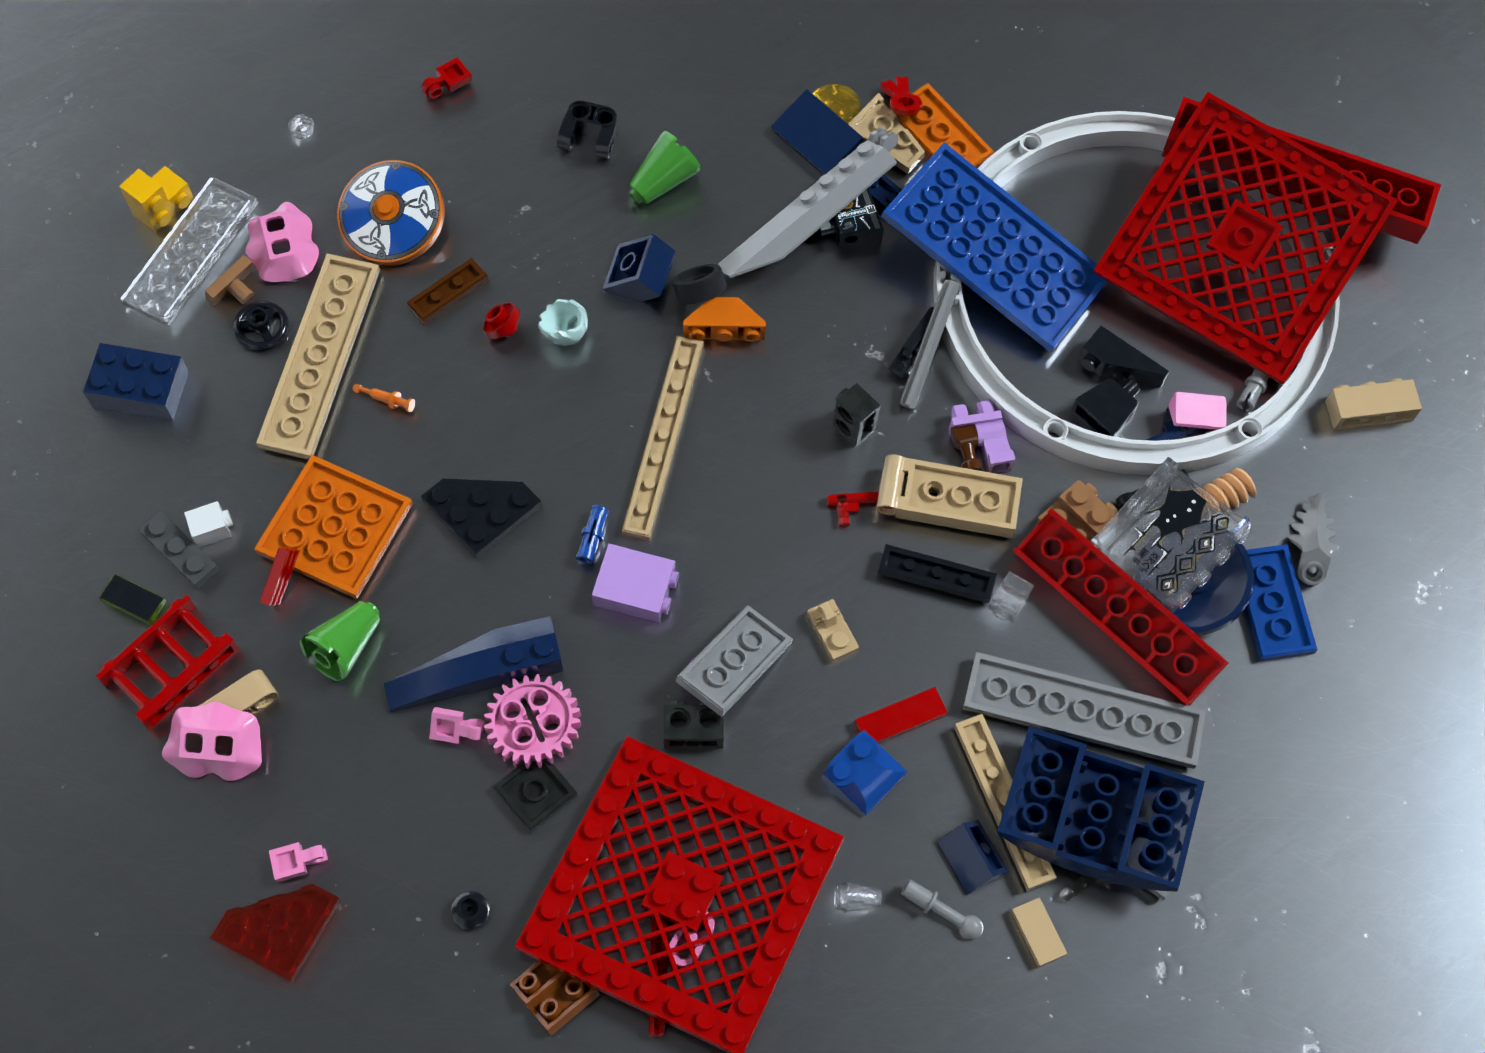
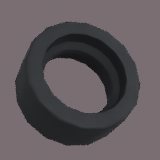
M705 264L687 269L679 273L672 280L677 301L685 305L710 300L724 292L727 287L722 269L717 264Z

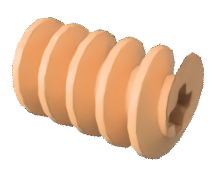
M1234 468L1229 473L1223 474L1220 478L1214 479L1211 483L1203 485L1202 488L1194 490V492L1209 502L1208 506L1204 509L1201 520H1211V516L1221 514V512L1224 514L1229 513L1230 506L1238 508L1240 505L1239 501L1247 503L1249 500L1248 495L1255 498L1256 487L1252 478L1244 470Z

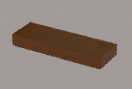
M470 258L406 302L407 307L425 325L489 281L488 275Z

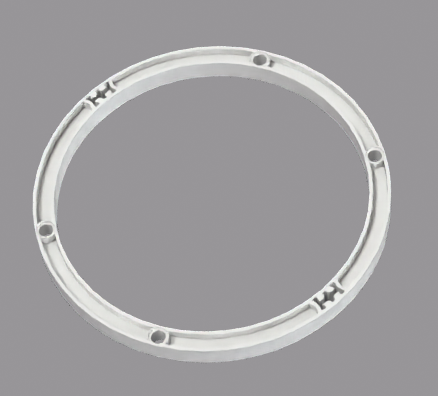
M1128 111L1094 112L1067 117L1044 124L1022 134L1001 147L986 159L978 169L997 185L1003 187L1016 175L1031 166L1074 150L1102 146H1132L1163 151L1175 118L1146 112ZM1258 189L1247 191L1257 202L1262 201ZM1267 193L1268 199L1278 197ZM1289 201L1292 213L1304 210L1303 205ZM1283 203L1270 205L1273 217L1285 215ZM1313 215L1314 221H1315V224H1316V227H1317V226H1319V224H1318V222H1317L1315 216ZM1306 216L1294 219L1297 231L1309 228ZM1279 222L1280 225L1284 226L1281 230L1283 234L1290 233L1288 222ZM1319 232L1321 245L1327 244L1324 233ZM1311 235L1299 237L1302 249L1314 247ZM1289 239L1288 242L1292 250L1295 251L1293 240ZM1330 249L1323 251L1326 262L1332 254ZM1316 253L1304 255L1307 268L1319 265ZM935 261L933 295L935 304L945 280H952L959 284V289L943 330L942 338L955 367L980 401L991 400L995 410H1001L1002 421L1005 425L1045 451L1074 463L1121 474L1167 475L1185 469L1186 472L1205 469L1240 456L1273 436L1293 417L1311 393L1326 367L1338 329L1339 296L1298 360L1291 377L1273 397L1245 418L1224 428L1199 436L1160 441L1131 440L1081 428L1060 419L1023 395L1002 375L979 343L968 318L963 300L961 280L937 261ZM1321 271L1309 273L1311 285ZM1243 432H1248L1252 437L1246 436ZM1048 433H1056L1059 437L1054 438L1050 436Z

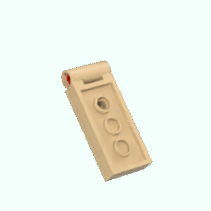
M887 455L884 461L876 510L885 515H895V518L1013 538L1016 530L1023 478L905 458L900 455ZM929 493H935L937 496H931Z

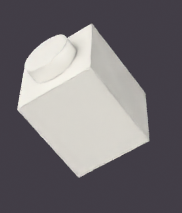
M218 501L184 512L191 536L199 548L232 537L229 527L233 526L228 509L222 510Z

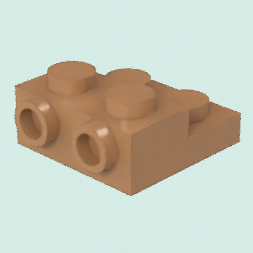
M1078 480L1037 518L1036 523L1038 524L1046 516L1048 510L1052 508L1095 545L1116 527L1119 517L1117 516L1118 511L1112 503H1103L1097 497L1098 492L1091 483L1086 482L1084 484Z

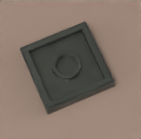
M547 759L542 760L541 768L538 767L536 761L531 762L529 769L526 768L525 762H523L493 786L496 793L530 833H533L578 796L575 789Z

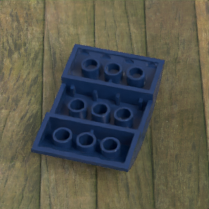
M1029 726L997 834L1034 856L1089 877L1135 888L1177 892L1205 781L1145 763L1144 768L1088 751L1086 750L1087 744Z

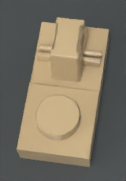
M834 599L807 610V615L832 663L859 651V646Z

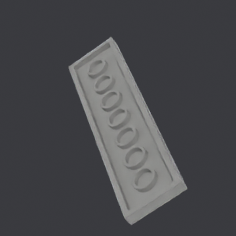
M976 652L962 708L970 712L1192 769L1197 766L1207 712L1203 709Z

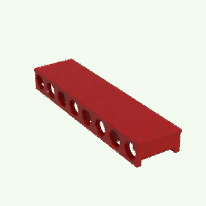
M1050 508L1046 516L1022 543L1013 550L1016 555L1184 704L1190 706L1229 664L1226 659L1054 509Z

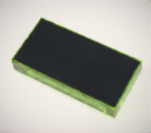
M114 574L99 597L102 602L150 626L167 602L164 597L117 574Z

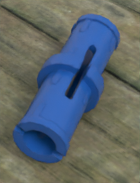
M593 505L591 507L587 526L581 532L583 538L576 555L578 561L585 564H593L598 544L604 538L602 531L609 514L607 508L600 505Z

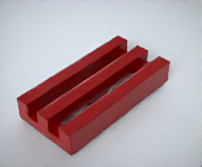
M292 547L278 548L260 598V603L267 606L281 604L299 555V550Z

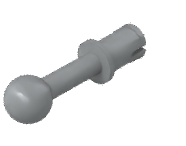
M911 879L901 891L902 896L923 908V913L926 914L929 910H932L958 926L960 934L965 939L974 940L982 934L983 924L977 916H963L936 899L938 892L934 891L932 893Z

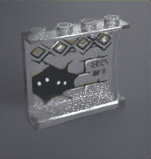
M1167 457L1093 538L1092 543L1174 613L1178 607L1182 609L1188 604L1192 598L1191 593L1197 586L1202 587L1208 582L1212 575L1210 572L1217 564L1221 566L1228 560L1231 555L1230 550L1237 543L1241 544L1247 539L1251 532L1249 530L1251 525L1247 516L1244 518L1240 517L1180 471L1177 463L1170 457Z

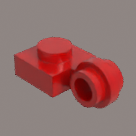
M456 57L437 67L436 75L438 78H426L422 82L421 87L426 97L436 99L442 94L443 86H446L451 93L472 82V74Z

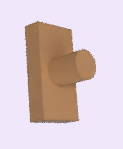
M245 255L237 260L205 290L206 301L215 307L230 293L241 304L247 303L252 298L254 292L242 281L252 272V261Z

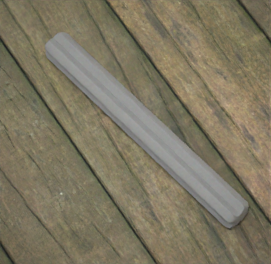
M945 280L943 282L900 400V405L904 408L915 409L959 289V284L955 281Z

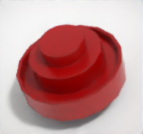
M511 302L496 305L487 313L483 324V331L491 339L510 337L518 328L520 310Z

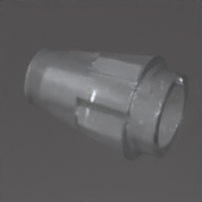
M844 882L843 885H837L835 888L834 901L836 910H843L844 913L880 907L881 891L880 889Z

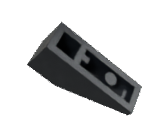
M1100 326L1082 347L1077 360L1085 369L1095 372L1099 376L1124 381L1131 379L1136 383L1161 387L1169 373L1167 369L1103 326Z

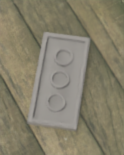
M747 605L677 676L675 682L722 717L791 645L793 639Z

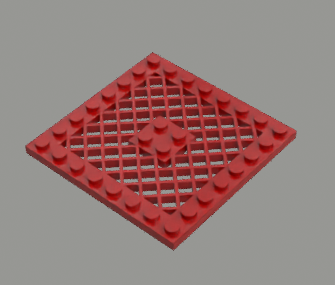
M1207 91L1096 265L1093 273L1283 385L1398 200ZM1215 131H1217V132L1220 133V134H1217V135H1213V133H1214ZM1226 140L1228 151L1216 154L1213 142ZM1233 141L1243 146V148L1235 149ZM1207 144L1210 155L1198 158ZM1249 153L1252 165L1239 167L1237 156ZM1257 155L1267 161L1258 163ZM1231 158L1233 169L1221 172L1218 160ZM1212 162L1214 173L1202 176L1199 165ZM1193 166L1196 178L1184 180ZM1273 167L1276 178L1263 181L1260 169ZM1280 168L1292 175L1282 177ZM1254 171L1257 183L1244 185L1242 174ZM1235 175L1238 187L1225 190L1222 178ZM1216 180L1219 191L1206 194L1204 182ZM1297 180L1300 192L1287 195L1284 183ZM1304 182L1315 188L1306 190ZM1197 184L1200 196L1187 198L1185 187ZM1278 185L1281 196L1268 199L1265 187ZM1179 188L1181 200L1170 202ZM1259 189L1262 201L1249 203L1246 192ZM1240 193L1242 202L1235 199L1230 207L1227 196ZM1321 194L1324 206L1311 208L1308 197ZM1328 195L1339 202L1330 204ZM1221 198L1224 209L1211 212L1208 200ZM1301 198L1304 210L1292 213L1289 201ZM1202 202L1205 214L1192 217L1189 205ZM1283 203L1285 215L1273 217L1270 205ZM1183 206L1186 218L1173 221L1170 209ZM1264 207L1266 216L1254 209ZM1345 208L1348 220L1335 222L1332 210ZM1352 209L1355 210V211H1357V214H1356L1355 217H1354V214H1353ZM1165 211L1167 223L1156 225ZM1325 212L1328 224L1316 227L1313 215ZM1225 216L1216 230L1213 218ZM1306 216L1309 228L1297 231L1294 219ZM1207 220L1210 232L1197 235L1194 223ZM1287 221L1290 233L1279 235L1284 227L1279 222ZM1188 224L1191 236L1178 239L1175 227ZM1349 226L1340 240L1337 228ZM1169 229L1172 241L1159 243L1156 231ZM1330 230L1333 242L1321 245L1318 233ZM1149 234H1151L1153 245L1142 247ZM1311 235L1314 247L1302 249L1299 237ZM1211 238L1206 247L1212 251L1202 253L1199 241ZM1292 239L1295 251L1283 254L1280 241ZM1193 242L1195 255L1182 257L1180 245ZM1273 244L1276 255L1264 258ZM1174 247L1177 259L1163 261L1161 249ZM1334 249L1326 262L1323 251ZM1155 251L1158 263L1145 266L1142 254ZM1316 253L1319 265L1307 268L1304 255ZM1135 256L1137 257L1138 265L1132 262ZM1216 256L1219 268L1206 271L1203 259ZM1223 257L1236 265L1225 267ZM1297 257L1300 269L1288 272L1285 260ZM1198 261L1200 273L1187 276L1184 263ZM1278 261L1281 274L1268 276L1265 264ZM1179 265L1181 277L1168 280L1165 268ZM1259 266L1262 278L1249 281L1247 271L1254 274ZM1160 269L1162 279L1149 271ZM1240 270L1243 282L1230 285L1227 273ZM1321 271L1311 285L1309 273ZM1221 274L1224 287L1211 289L1208 277ZM1302 275L1305 288L1292 290L1289 278ZM1202 279L1205 291L1192 294L1189 281ZM1283 280L1286 292L1273 295L1270 282ZM1183 283L1185 292L1179 290L1173 285ZM1264 284L1267 296L1254 299L1251 287ZM1245 288L1248 301L1235 303L1232 291ZM1226 293L1229 305L1216 308L1213 295ZM1306 294L1297 308L1294 296ZM1207 297L1209 307L1197 299ZM1288 298L1291 310L1278 313L1275 301ZM1269 302L1272 315L1259 317L1256 305ZM1250 306L1253 319L1240 322L1237 309ZM1231 311L1233 321L1220 313ZM1292 316L1283 331L1280 319ZM1274 321L1277 333L1264 336L1261 323ZM1255 325L1257 335L1244 327ZM1278 339L1275 345L1268 342L1271 340Z
M627 736L517 940L515 950L727 1053H745L838 853L844 836ZM653 786L656 798L642 803L638 791ZM659 787H662L672 793L662 796ZM633 793L636 805L625 808ZM680 799L684 811L669 815L665 803ZM686 799L700 806L689 809ZM660 806L663 818L649 822L645 810ZM639 812L643 824L628 829L625 816ZM707 812L711 824L696 828L692 816ZM713 812L726 817V819L716 821ZM687 818L691 830L676 835L672 823ZM619 819L623 831L611 834ZM734 824L738 837L724 841L720 829ZM667 825L671 837L656 841L652 829ZM741 825L754 831L744 834ZM646 831L650 844L635 848L631 836ZM714 831L718 843L703 847L699 835ZM694 837L698 850L683 854L679 842ZM761 837L765 850L751 854L747 841ZM768 837L782 844L772 847ZM626 838L630 850L615 855L611 842ZM673 844L677 854L668 851L664 860H662L659 849ZM741 844L745 856L731 861L727 848ZM606 845L609 857L597 861ZM721 850L725 863L711 867L707 855ZM789 850L793 863L779 867L775 854ZM796 850L803 853L800 860L798 858ZM653 851L657 863L642 868L638 855ZM633 857L637 870L621 874L617 862ZM701 857L704 867L690 860ZM769 857L773 869L759 874L755 861ZM748 863L753 876L738 880L734 868ZM612 864L616 877L601 881L597 869ZM728 870L733 883L720 887L723 876L717 873ZM795 870L788 886H786L782 874ZM592 871L595 884L583 887ZM658 871L649 887L645 875ZM776 876L781 889L766 893L762 881ZM640 877L644 890L628 895L624 882ZM756 883L760 896L746 900L742 887ZM619 884L623 897L607 901L604 889ZM736 890L740 903L725 907L721 894ZM598 891L602 904L586 908L583 895ZM782 897L774 913L770 900ZM578 898L581 911L569 914ZM644 898L641 908L647 911L635 915L631 902ZM714 898H716L719 910L707 913ZM763 903L768 916L753 920L749 907ZM626 904L630 917L615 922L610 909ZM743 910L748 923L733 927L728 914ZM605 911L609 924L593 929L589 916ZM654 917L658 930L642 935L638 922ZM660 917L675 925L663 928ZM723 917L727 930L712 935L707 920ZM584 918L588 931L572 936L568 923ZM770 923L761 941L757 927ZM633 924L637 937L621 942L617 929ZM702 924L707 937L691 941L688 930L697 934ZM562 926H564L567 936L559 933ZM681 929L686 944L670 948L666 935ZM751 930L755 943L740 948L736 934ZM612 931L616 944L600 949L596 936ZM661 937L665 951L650 956L645 942ZM730 937L734 950L720 955L715 941ZM591 938L594 949L579 942ZM640 944L644 958L628 963L624 949ZM709 944L714 957L699 962L694 949L697 946ZM619 951L622 963L606 955ZM689 951L693 964L678 969L673 955ZM756 951L748 968L743 955ZM737 957L742 971L727 976L722 962ZM668 958L672 972L657 976L652 963ZM717 964L721 978L706 983L702 969ZM647 965L650 976L635 969ZM696 971L700 985L685 990L680 976ZM675 978L679 990H676L664 984L663 982ZM744 978L734 996L730 983ZM724 985L729 999L714 1004L709 990ZM703 992L707 1004L691 996ZM730 1006L727 1014L720 1011V1009Z

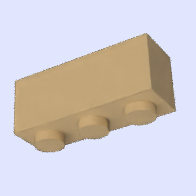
M1396 378L1377 384L1371 381L1352 387L1340 385L1331 391L1325 401L1333 431L1413 421L1422 410L1413 379L1402 380Z

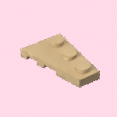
M880 93L848 124L863 137L862 143L868 140L870 133L878 129V127L886 129L887 133L893 132L897 134L898 143L889 153L897 161L895 166L907 174L924 158L925 151L909 130L904 129L899 123L897 115L885 105L884 98Z

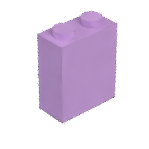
M608 543L592 593L593 606L660 623L662 614L667 615L670 608L671 598L668 597L670 588H676L679 578V572L675 571V561Z

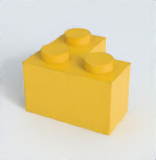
M166 166L160 169L152 178L138 168L119 186L133 216L155 233L160 228L166 226L172 217L181 209L186 208L194 198L188 183Z

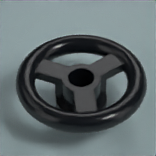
M257 301L246 305L238 312L234 320L233 329L237 340L245 347L253 350H265L276 346L283 340L288 331L289 322L285 311L277 304L268 301ZM277 314L280 319V328L277 334L272 337L269 332V323ZM242 330H254L262 335L264 341L255 342L245 337Z

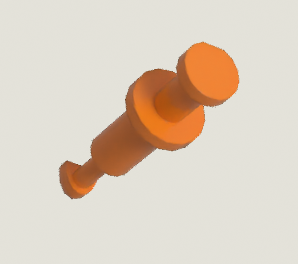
M354 384L352 387L355 393L363 392L369 394L372 399L387 403L389 408L393 410L401 406L407 412H412L415 407L414 399H403L398 391L389 393L377 388L370 390L359 384Z

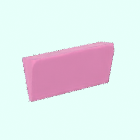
M1176 392L1168 404L1174 426L1214 430L1226 427V398L1224 396Z

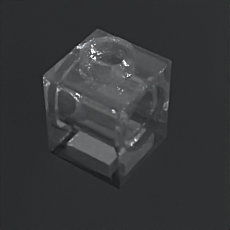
M1009 571L993 596L988 609L997 618L1014 623L1030 597L1034 585Z

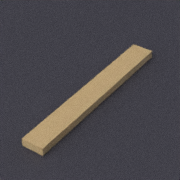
M681 336L676 338L622 528V535L650 541L704 341Z

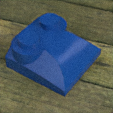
M864 730L855 736L823 771V774L866 816L908 773Z

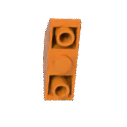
M714 297L704 302L683 320V337L700 341L703 339H717L719 341L744 339L749 342L765 340L766 321L739 297Z

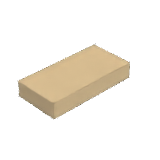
M1040 897L1011 910L1038 968L1067 955Z

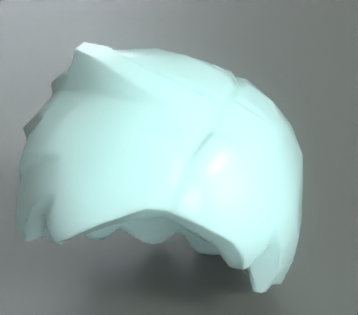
M558 299L554 304H548L546 311L539 315L541 321L538 323V327L541 333L555 344L561 346L576 344L588 327L586 310L575 300Z

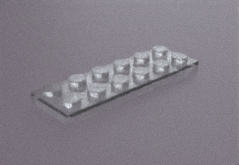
M211 176L120 298L122 304L169 327L259 204L257 197Z

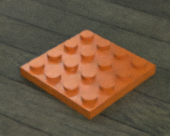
M311 455L254 550L257 554L274 561L278 548L292 547L300 552L293 568L294 571L358 599L412 507L413 502L412 499Z

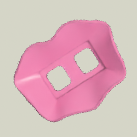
M284 202L277 210L255 217L248 222L250 237L245 252L257 268L261 279L267 282L292 281L306 277L313 270L318 260L319 248L311 240L312 222L295 205L290 202ZM278 218L284 220V229L274 232L268 231L266 225L268 221ZM285 240L289 241L290 251L277 255L273 253L272 245L274 243Z
M211 702L196 707H181L173 715L169 738L163 748L162 757L188 777L199 778L214 773L226 781H236L257 770L262 763L258 720L251 713L231 708L219 702ZM187 733H197L203 736L202 751L200 753L186 751ZM217 736L232 737L233 748L231 755H219L216 753Z

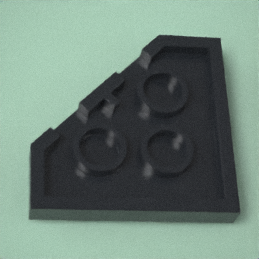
M443 478L421 495L422 501L476 558L481 556L542 506L541 500L524 482Z

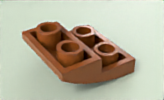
M539 961L509 984L550 1036L600 996L597 989Z

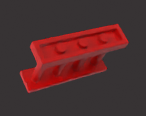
M187 594L182 599L175 600L163 616L114 660L107 661L96 675L107 689L116 683L140 707L135 716L149 731H152L240 650L234 639L226 632L221 637H215L191 614L197 608ZM181 622L186 624L207 645V650L199 657H193L169 634ZM159 642L185 665V670L176 678H171L147 655ZM137 662L162 686V690L154 698L148 699L124 675Z

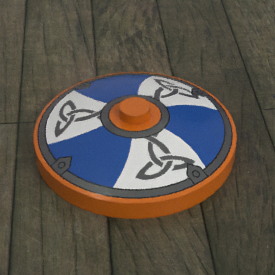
M399 160L378 162L358 172L343 190L337 210L338 227L347 245L364 260L383 266L405 264L424 254L438 238L445 216L442 194L431 176L420 167Z

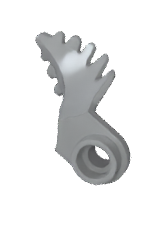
M1321 490L1315 496H1309L1308 499L1311 503L1302 504L1305 512L1298 511L1296 513V517L1302 520V523H1291V528L1298 532V534L1289 535V540L1302 551L1297 573L1300 580L1307 585H1317L1326 578L1331 561V553L1339 548L1337 543L1329 540V538L1336 536V531L1326 527L1333 523V518L1326 517V515L1331 513V508L1325 506L1329 503V500L1325 498V494ZM1311 566L1317 567L1316 572L1313 574L1307 573V569Z

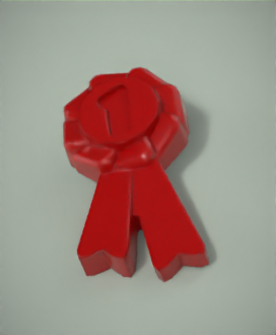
M907 76L902 78L895 77V84L890 79L887 82H880V90L892 97L890 99V108L894 114L903 117L915 116L922 109L923 102L920 97L909 93Z

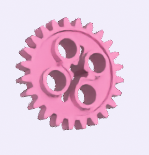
M536 674L534 681L530 682L528 676L524 675L523 683L521 684L514 678L512 679V688L503 684L504 694L494 693L493 697L496 703L487 704L488 710L491 713L484 714L485 722L488 723L484 725L486 734H489L487 736L489 745L494 744L493 749L496 754L502 752L504 761L513 757L514 766H517L521 760H524L528 769L532 761H536L539 768L542 767L543 759H547L550 764H553V755L557 754L563 758L562 748L572 749L573 746L570 739H578L579 737L578 732L575 730L581 728V721L577 719L581 717L580 708H576L578 706L576 697L571 698L572 694L569 688L563 690L561 681L553 686L550 676L544 682H541L539 674ZM541 699L547 701L542 706L534 705L536 701ZM522 700L527 701L532 716L538 723L539 731L545 739L544 742L538 740L533 725L528 720L526 710L521 703ZM514 711L520 713L515 718L507 717L509 713ZM550 724L559 725L555 730H546V727ZM523 736L532 737L526 743L518 742V740Z

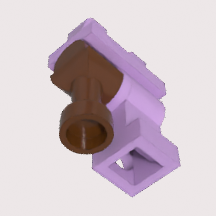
M991 400L977 403V414L968 415L967 407L964 404L952 406L951 422L948 431L954 448L961 450L965 462L961 464V468L984 471L982 460L976 459L974 448L980 447L986 472L1000 473L1011 471L1016 459L1008 443L1001 410L996 411Z

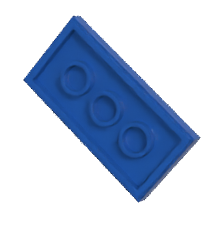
M1288 544L1247 550L1254 572V586L1245 612L1259 662L1315 654L1318 649Z

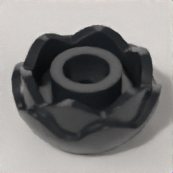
M463 892L452 903V920L464 930H472L482 926L488 919L489 902L478 892ZM469 907H472L473 911L468 912L467 909Z

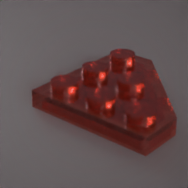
M315 884L301 887L300 890L287 894L281 893L258 900V903L227 910L210 939L293 983L342 900Z

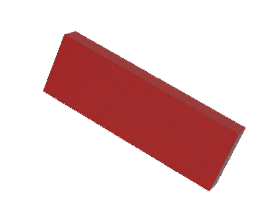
M933 687L857 718L854 723L859 733L863 730L866 731L879 744L945 717L948 712L936 687Z

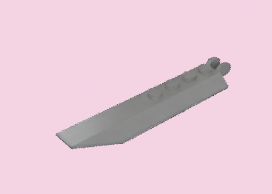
M881 127L871 132L868 140L860 144L857 149L845 159H842L827 174L821 176L815 184L802 192L798 198L717 265L721 267L723 275L732 278L783 260L897 164V161L889 153L898 143L897 134L893 132L887 133L886 129Z

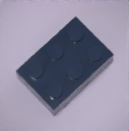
M100 343L83 393L91 406L95 408L173 421L189 371L181 356Z

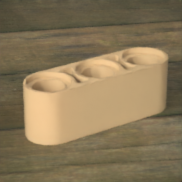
M255 670L199 706L211 702H219L231 708L255 715L273 703L278 697V692L263 670ZM198 734L201 740L203 741V736L201 734Z

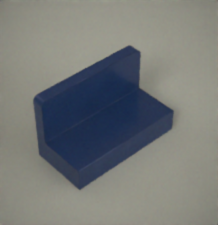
M979 820L961 824L938 841L968 894L973 893L987 882L999 879L1009 872Z

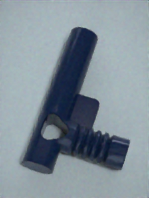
M1167 408L1166 411L1172 420L1169 408ZM1169 421L1163 426L1166 432L1146 440H1175L1196 432L1199 428L1174 426L1173 421Z

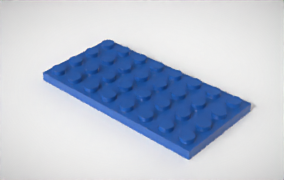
M945 142L881 215L884 220L1049 352H1052L1107 283V281L1093 273L1097 263Z

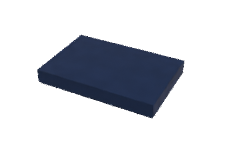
M808 89L771 126L775 133L824 175L842 159L851 154L863 141V137Z

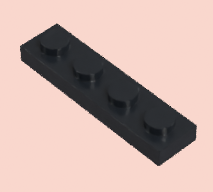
M885 544L878 574L985 603H990L997 573Z

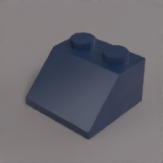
M655 234L618 244L603 290L639 301L661 297L676 251Z

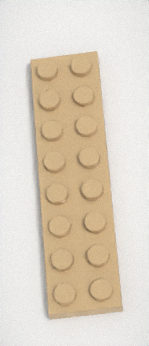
M326 254L256 442L258 448L309 459L311 455H314L380 272L379 265Z

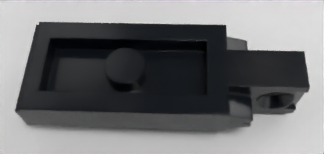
M930 307L889 367L890 371L901 378L912 367L911 356H917L934 307Z

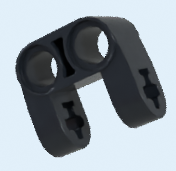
M578 100L571 103L558 133L557 148L571 151L577 135L597 139L595 157L609 160L618 131L616 112L608 106Z

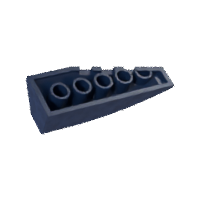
M551 616L493 629L384 683L390 713L500 687L503 684H512V679L514 678L520 682L523 681L524 675H527L529 679H533L536 674H539L541 677L562 672L563 665Z

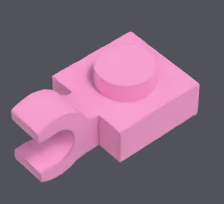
M434 707L431 715L429 739L459 744L461 736L480 740L481 733L484 732L485 721L481 719L463 720L464 712Z
M297 842L269 850L274 880L276 882L306 875V865L320 864L328 861L326 849H323L322 845L303 850L302 845Z

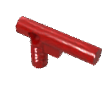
M879 491L827 495V505L837 506L839 527L845 528L850 526L849 513L859 512V504L877 503ZM838 499H845L846 501L840 503Z

